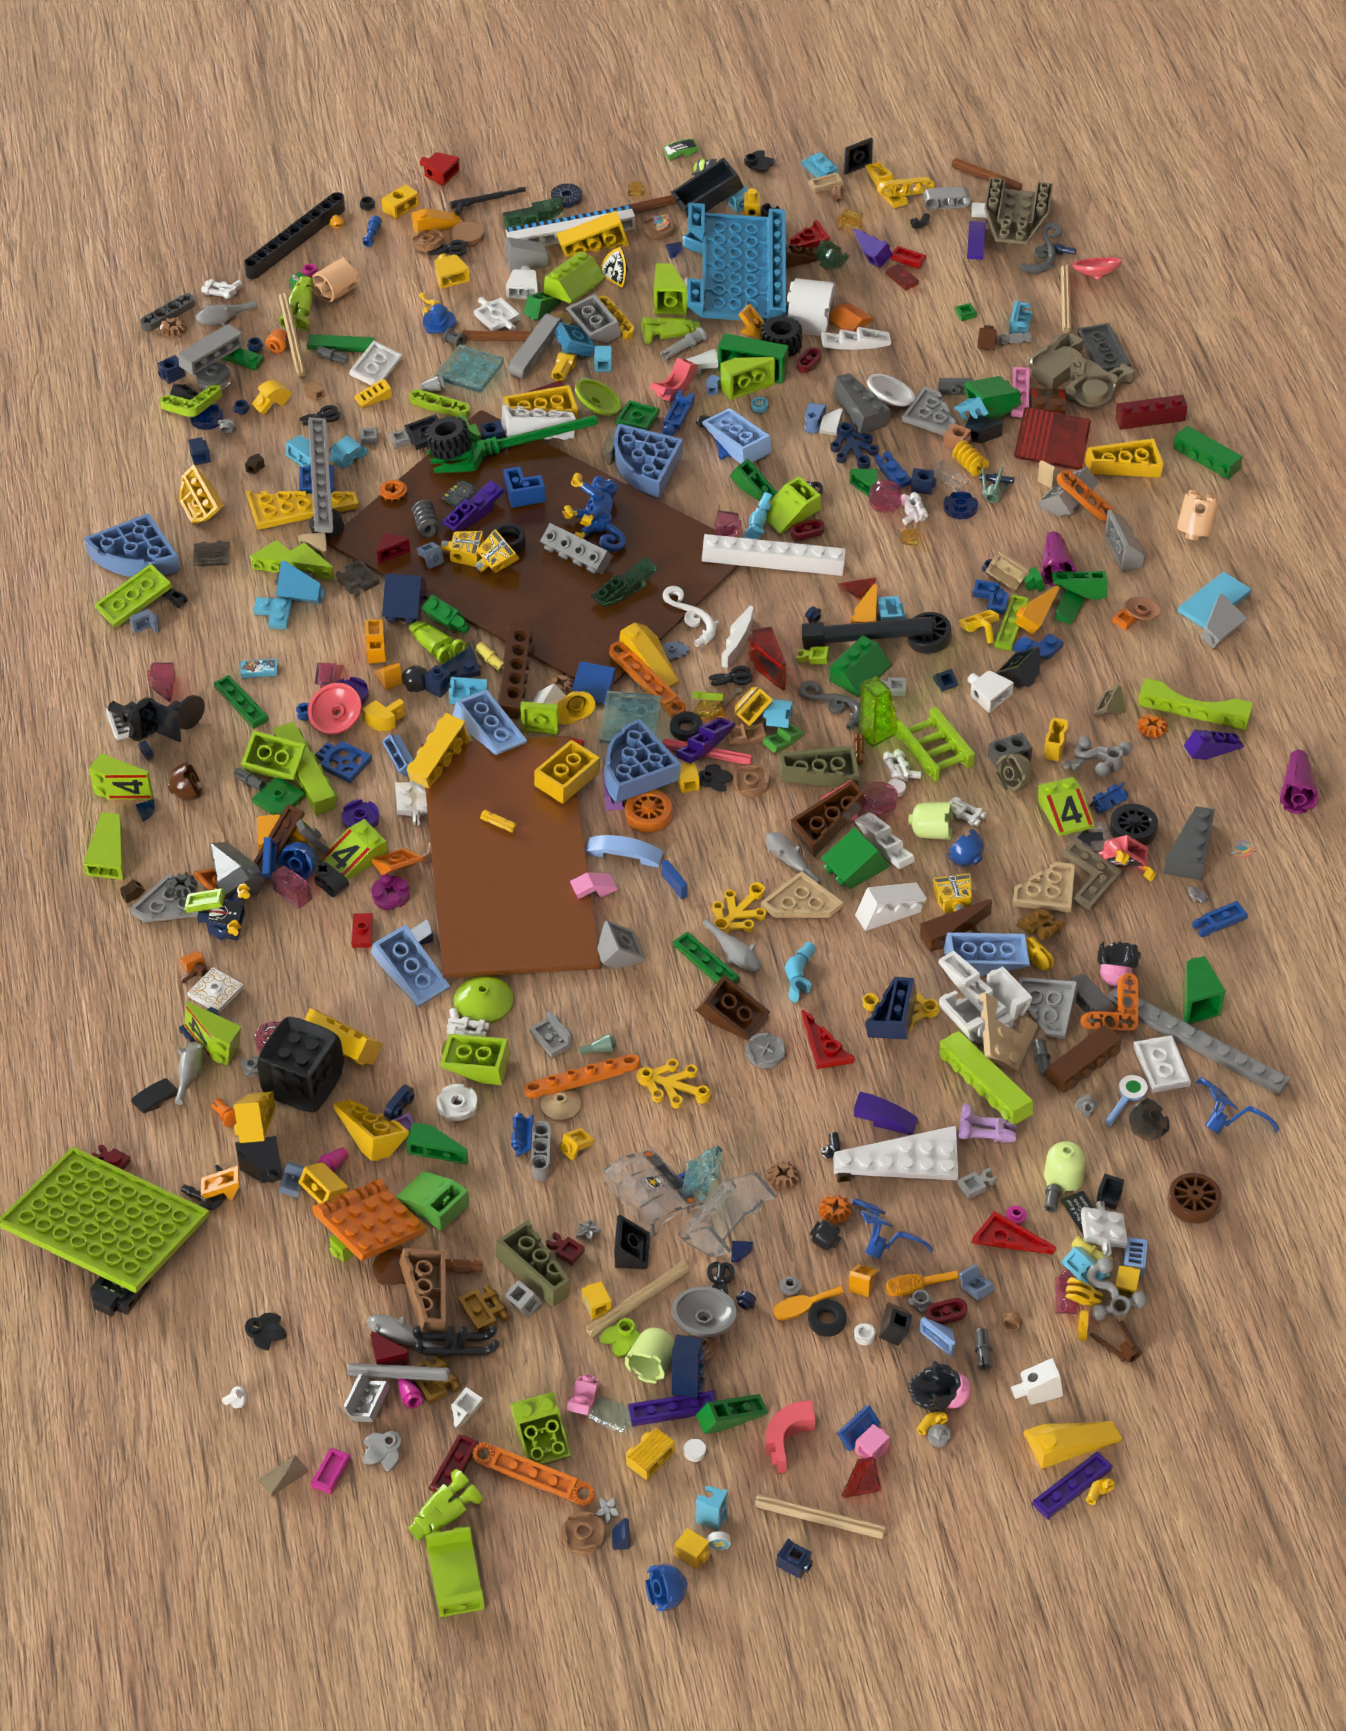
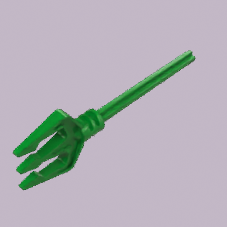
M596 415L502 439L492 437L491 439L487 438L486 440L478 441V439L471 436V447L462 456L448 460L434 457L431 459V464L445 463L434 468V473L475 471L481 464L483 457L493 455L494 453L498 454L503 448L598 425ZM428 449V455H432L430 449ZM465 460L451 465L446 463L448 461Z

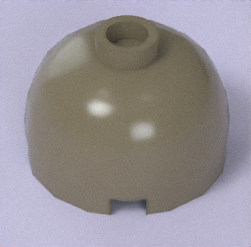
M1021 754L1004 755L996 763V766H998L996 777L998 783L1005 790L1007 788L1011 792L1026 787L1032 779L1031 763Z

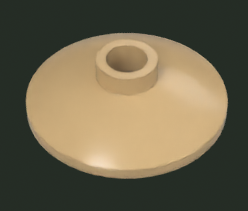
M572 1089L548 1096L545 1094L541 1099L543 1114L554 1121L572 1119L581 1109V1099Z

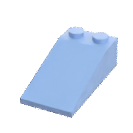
M731 408L702 421L706 429L732 458L740 464L746 459L754 462L772 453L770 435Z
M487 689L456 701L453 716L465 721L468 733L495 755L527 743L526 738Z
M406 924L373 943L371 954L381 968L417 1007L450 988L446 979L443 978L441 972Z
M947 933L944 944L945 956L955 951L980 973V976L987 975L990 971L1001 967L1009 971L1026 968L1030 965L1025 934Z

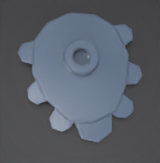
M673 641L672 643L665 642L663 649L669 660H672L676 657L681 659L682 654L687 655L689 647L684 646L685 643L683 642L679 644L677 641Z

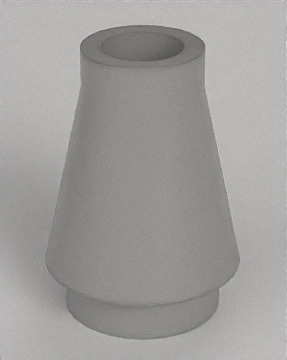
M438 375L420 383L421 390L426 392H439L442 389H446L443 377Z

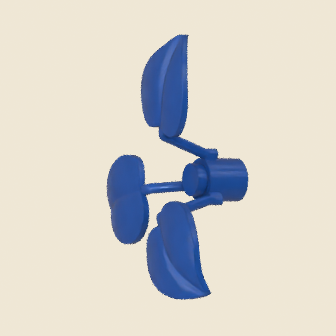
M1199 1077L1196 1081V1084L1211 1087L1209 1090L1214 1100L1217 1101L1210 1118L1205 1123V1126L1215 1133L1219 1134L1224 1125L1228 1127L1230 1123L1246 1112L1261 1115L1273 1125L1276 1133L1278 1132L1279 1127L1274 1119L1253 1106L1246 1107L1227 1121L1228 1116L1222 1112L1226 1104H1229L1235 1110L1238 1107L1228 1099V1096L1219 1087L1209 1080Z
M852 1199V1206L861 1205L871 1209L873 1212L861 1210L866 1223H874L872 1235L865 1251L866 1254L881 1259L884 1249L889 1250L891 1244L897 1238H908L921 1242L931 1253L933 1252V1248L925 1240L917 1235L903 1231L897 1232L888 1243H885L886 1238L879 1235L882 1224L892 1228L894 1226L887 1220L879 1217V1213L885 1215L886 1212L864 1200Z

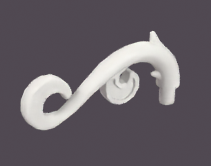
M677 586L667 587L663 592L664 601L676 608L687 611L684 620L688 626H699L700 619L706 624V631L702 630L703 634L694 641V644L699 647L702 644L706 645L715 636L719 621L714 622L709 614L697 607L679 603L684 598L683 590ZM672 594L677 595L678 602L673 601L669 596Z

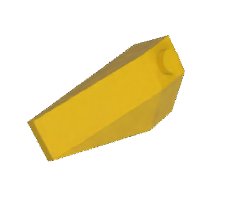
M634 622L620 631L619 643H624V645L632 650L669 688L679 682L659 638L647 626Z
M351 1099L333 1103V1108L357 1146L371 1161H379L390 1157L409 1135V1131L395 1120L387 1121L384 1119L383 1114H373L369 1112L368 1107Z
M1113 1421L1051 1423L1024 1430V1435L1042 1469L1122 1441V1437Z

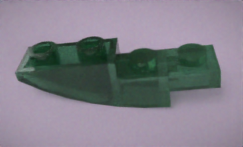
M563 197L533 202L532 207L503 212L504 229L554 219L564 211Z
M645 556L622 576L616 574L595 591L591 598L602 607L618 603L646 586L645 580L658 570L657 565Z

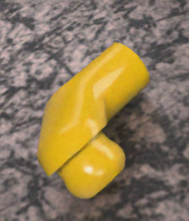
M944 1412L928 1413L916 1430L924 1436L933 1425H944L947 1423L948 1416Z
M1110 1478L1093 1482L1086 1497V1502L1095 1505L1100 1495L1107 1494L1115 1488V1482Z

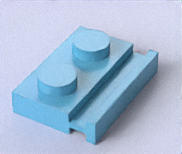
M821 152L807 157V160H802V166L816 178L838 173L839 168Z

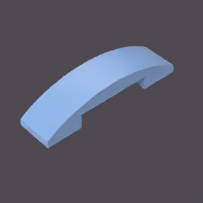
M615 835L591 837L585 849L586 855L604 857L605 853L640 859L641 865L658 868L663 856L661 849L649 843Z

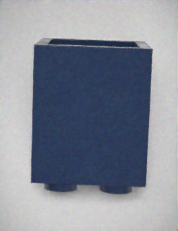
M385 574L382 617L386 618L388 622H397L400 619L404 620V623L413 624L415 621H420L426 580L422 576Z

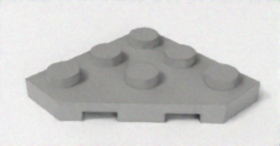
M925 386L902 416V422L945 436V432L952 423L956 424L955 419L950 415L947 404L942 400L940 391Z
M167 874L130 908V914L145 923L198 917L199 911L187 913L184 909L187 897L174 898L168 894L166 885L167 880L171 878V874Z
M1020 977L1018 983L1032 996V1001L1027 1010L1047 1037L1067 1039L1079 986L1078 983L1075 981Z

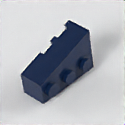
M893 978L883 994V999L879 1005L875 1006L874 1013L865 1022L868 1038L908 1040L917 995L914 978Z
M676 1335L672 1349V1395H685L698 1399L699 1391L704 1390L705 1377L703 1376L706 1368V1349L703 1348L702 1338Z

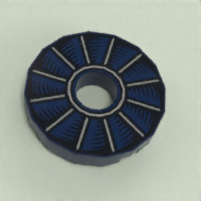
M573 184L557 185L551 191V201L555 202V205L559 207H573L574 204L577 203L578 205L582 201V190Z

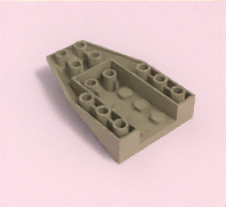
M990 177L984 210L995 241L1028 245L1049 215L1053 183L1037 182L1036 192L1005 189L1006 179Z

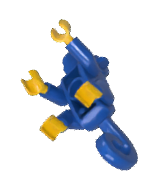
M575 473L571 480L572 486H580V489L591 497L585 509L573 511L570 505H566L564 507L566 511H562L566 519H571L574 516L582 518L580 524L585 525L580 533L576 531V536L583 539L590 533L607 530L611 534L601 536L599 540L601 548L609 552L621 551L626 544L625 535L611 523L613 498L618 489L617 484L611 479L606 480L604 477L595 476L592 485L587 482H582L583 477L580 473ZM617 538L619 543L613 544L615 539Z

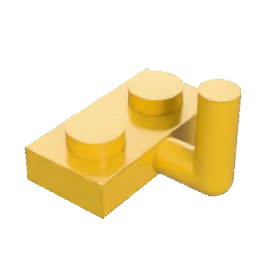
M990 609L959 620V625L968 632L976 631L979 627L983 626L986 632L987 643H994L992 625L994 622L1000 621L999 614Z

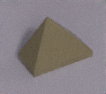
M1120 685L1105 690L1093 712L1094 716L1126 712Z
M294 1455L261 1477L259 1482L273 1496L306 1474L308 1469Z

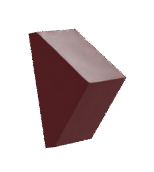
M383 533L376 548L378 564L410 552L409 538Z
M372 1331L370 1334L371 1344L377 1365L405 1366L409 1364V1351Z

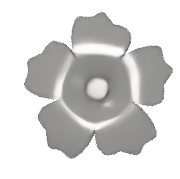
M1074 758L1063 762L1062 765L1064 769L1072 767L1073 771H1076V768L1081 767L1085 760Z
M1194 886L1188 887L1189 895L1194 901L1198 900L1201 903H1205L1209 900L1207 894L1201 889Z

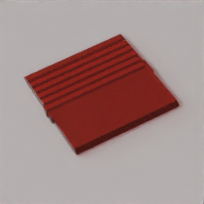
M1026 407L1022 416L1014 457L1040 463L1042 460L1054 466L1080 470L1082 469L1091 420L1059 412Z

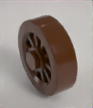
M1186 1173L1178 1176L1171 1183L1168 1193V1206L1177 1218L1185 1222L1204 1223L1214 1218L1218 1213L1222 1197L1221 1190L1217 1183L1206 1175Z

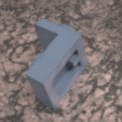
M431 542L417 548L418 555L425 558L428 568L444 563L441 548L437 544Z

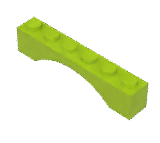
M1144 678L1139 694L1138 706L1247 730L1253 702L1236 698L1220 702L1193 700L1176 693L1162 681Z

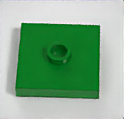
M629 400L615 420V425L622 424L649 431L659 416L660 409Z
M274 778L252 797V802L272 815L280 814L281 816L286 805L289 804L295 807L305 798V792L281 778Z

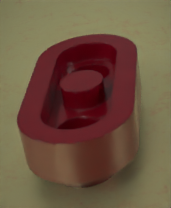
M816 347L808 348L797 359V370L802 373L810 372L821 361L822 351Z
M819 519L796 523L791 526L790 535L795 540L820 536L824 533L825 525Z
M952 1298L933 1303L926 1309V1318L942 1325L959 1321L966 1317L968 1306L961 1298Z

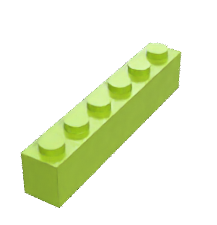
M290 722L273 728L274 736L306 745L295 779L301 790L305 792V797L315 815L337 808V793L335 789H331L329 778L324 777L321 764H317L315 753L310 752L309 743L303 739L300 727L297 728L294 722Z
M960 1031L939 1041V1055L941 1059L947 1061L952 1066V1069L959 1073L967 1084H971L977 1093L988 1101L992 1108H996L1005 1120L1015 1125L1033 1115V1100L991 1060L985 1057Z

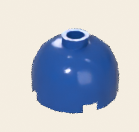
M974 829L969 830L970 835L967 837L962 835L950 847L951 853L946 854L959 866H969L972 863L977 865L983 859L981 854L984 852L985 845L981 836Z
M294 842L287 845L281 851L277 859L278 866L284 875L287 874L292 877L291 880L304 881L314 872V867L317 864V855L308 844Z
M671 1564L650 1566L647 1570V1573H650L649 1579L645 1580L646 1592L652 1605L656 1603L658 1606L656 1610L658 1611L677 1607L684 1600L688 1586L686 1577L677 1567Z

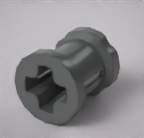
M448 328L444 333L443 340L460 348L464 344L465 335L462 333L458 334L453 329Z

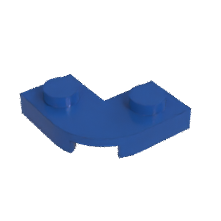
M976 579L973 597L989 599L988 610L991 609L996 613L1005 614L1008 604V592L1000 588L999 583Z
M1050 633L1039 643L1023 635L1013 644V650L1020 652L1038 646L1040 648V658L1046 657L1048 660L1063 647L1064 641Z

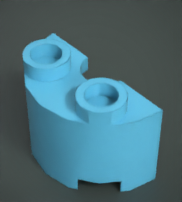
M349 435L330 447V461L343 470L352 465L355 458L361 459L369 454L367 448Z
M899 596L877 597V606H879L880 614L878 615L879 621L906 619L903 603H900Z
M772 699L773 701L764 710L763 718H767L766 726L788 728L793 712V701Z

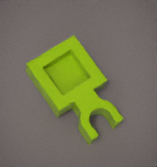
M829 646L811 647L810 651L798 650L797 663L809 661L810 665L828 664Z
M693 691L692 698L709 700V704H720V701H724L725 694Z

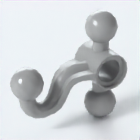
M1082 736L1078 738L1074 752L1076 756L1084 760L1100 758L1105 761L1098 763L1095 767L1096 774L1104 777L1110 771H1119L1122 768V756L1130 755L1133 747L1129 742L1124 741L1118 747L1106 748L1100 746L1085 751L1090 748L1091 740L1087 736Z
M1101 1257L1096 1264L1089 1268L1087 1273L1088 1281L1093 1287L1109 1290L1112 1297L1107 1306L1096 1304L1091 1308V1316L1097 1321L1104 1320L1107 1314H1112L1116 1317L1122 1316L1132 1306L1143 1308L1148 1301L1146 1294L1141 1291H1136L1128 1299L1119 1294L1116 1285L1112 1282L1096 1278V1273L1099 1271L1104 1274L1112 1271L1113 1262L1108 1257ZM1115 1301L1123 1303L1124 1310L1122 1312L1115 1309Z

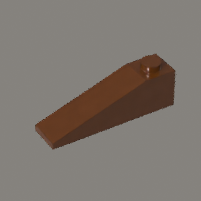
M988 899L921 923L920 936L929 951L943 949L947 933H966L974 924L977 925L989 916L992 910V900Z

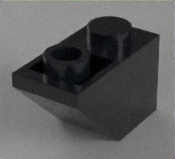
M970 414L965 428L971 430L972 442L981 444L1002 436L1003 421L981 416L974 418Z
M888 1302L879 1338L899 1346L909 1333L912 1319L909 1311Z

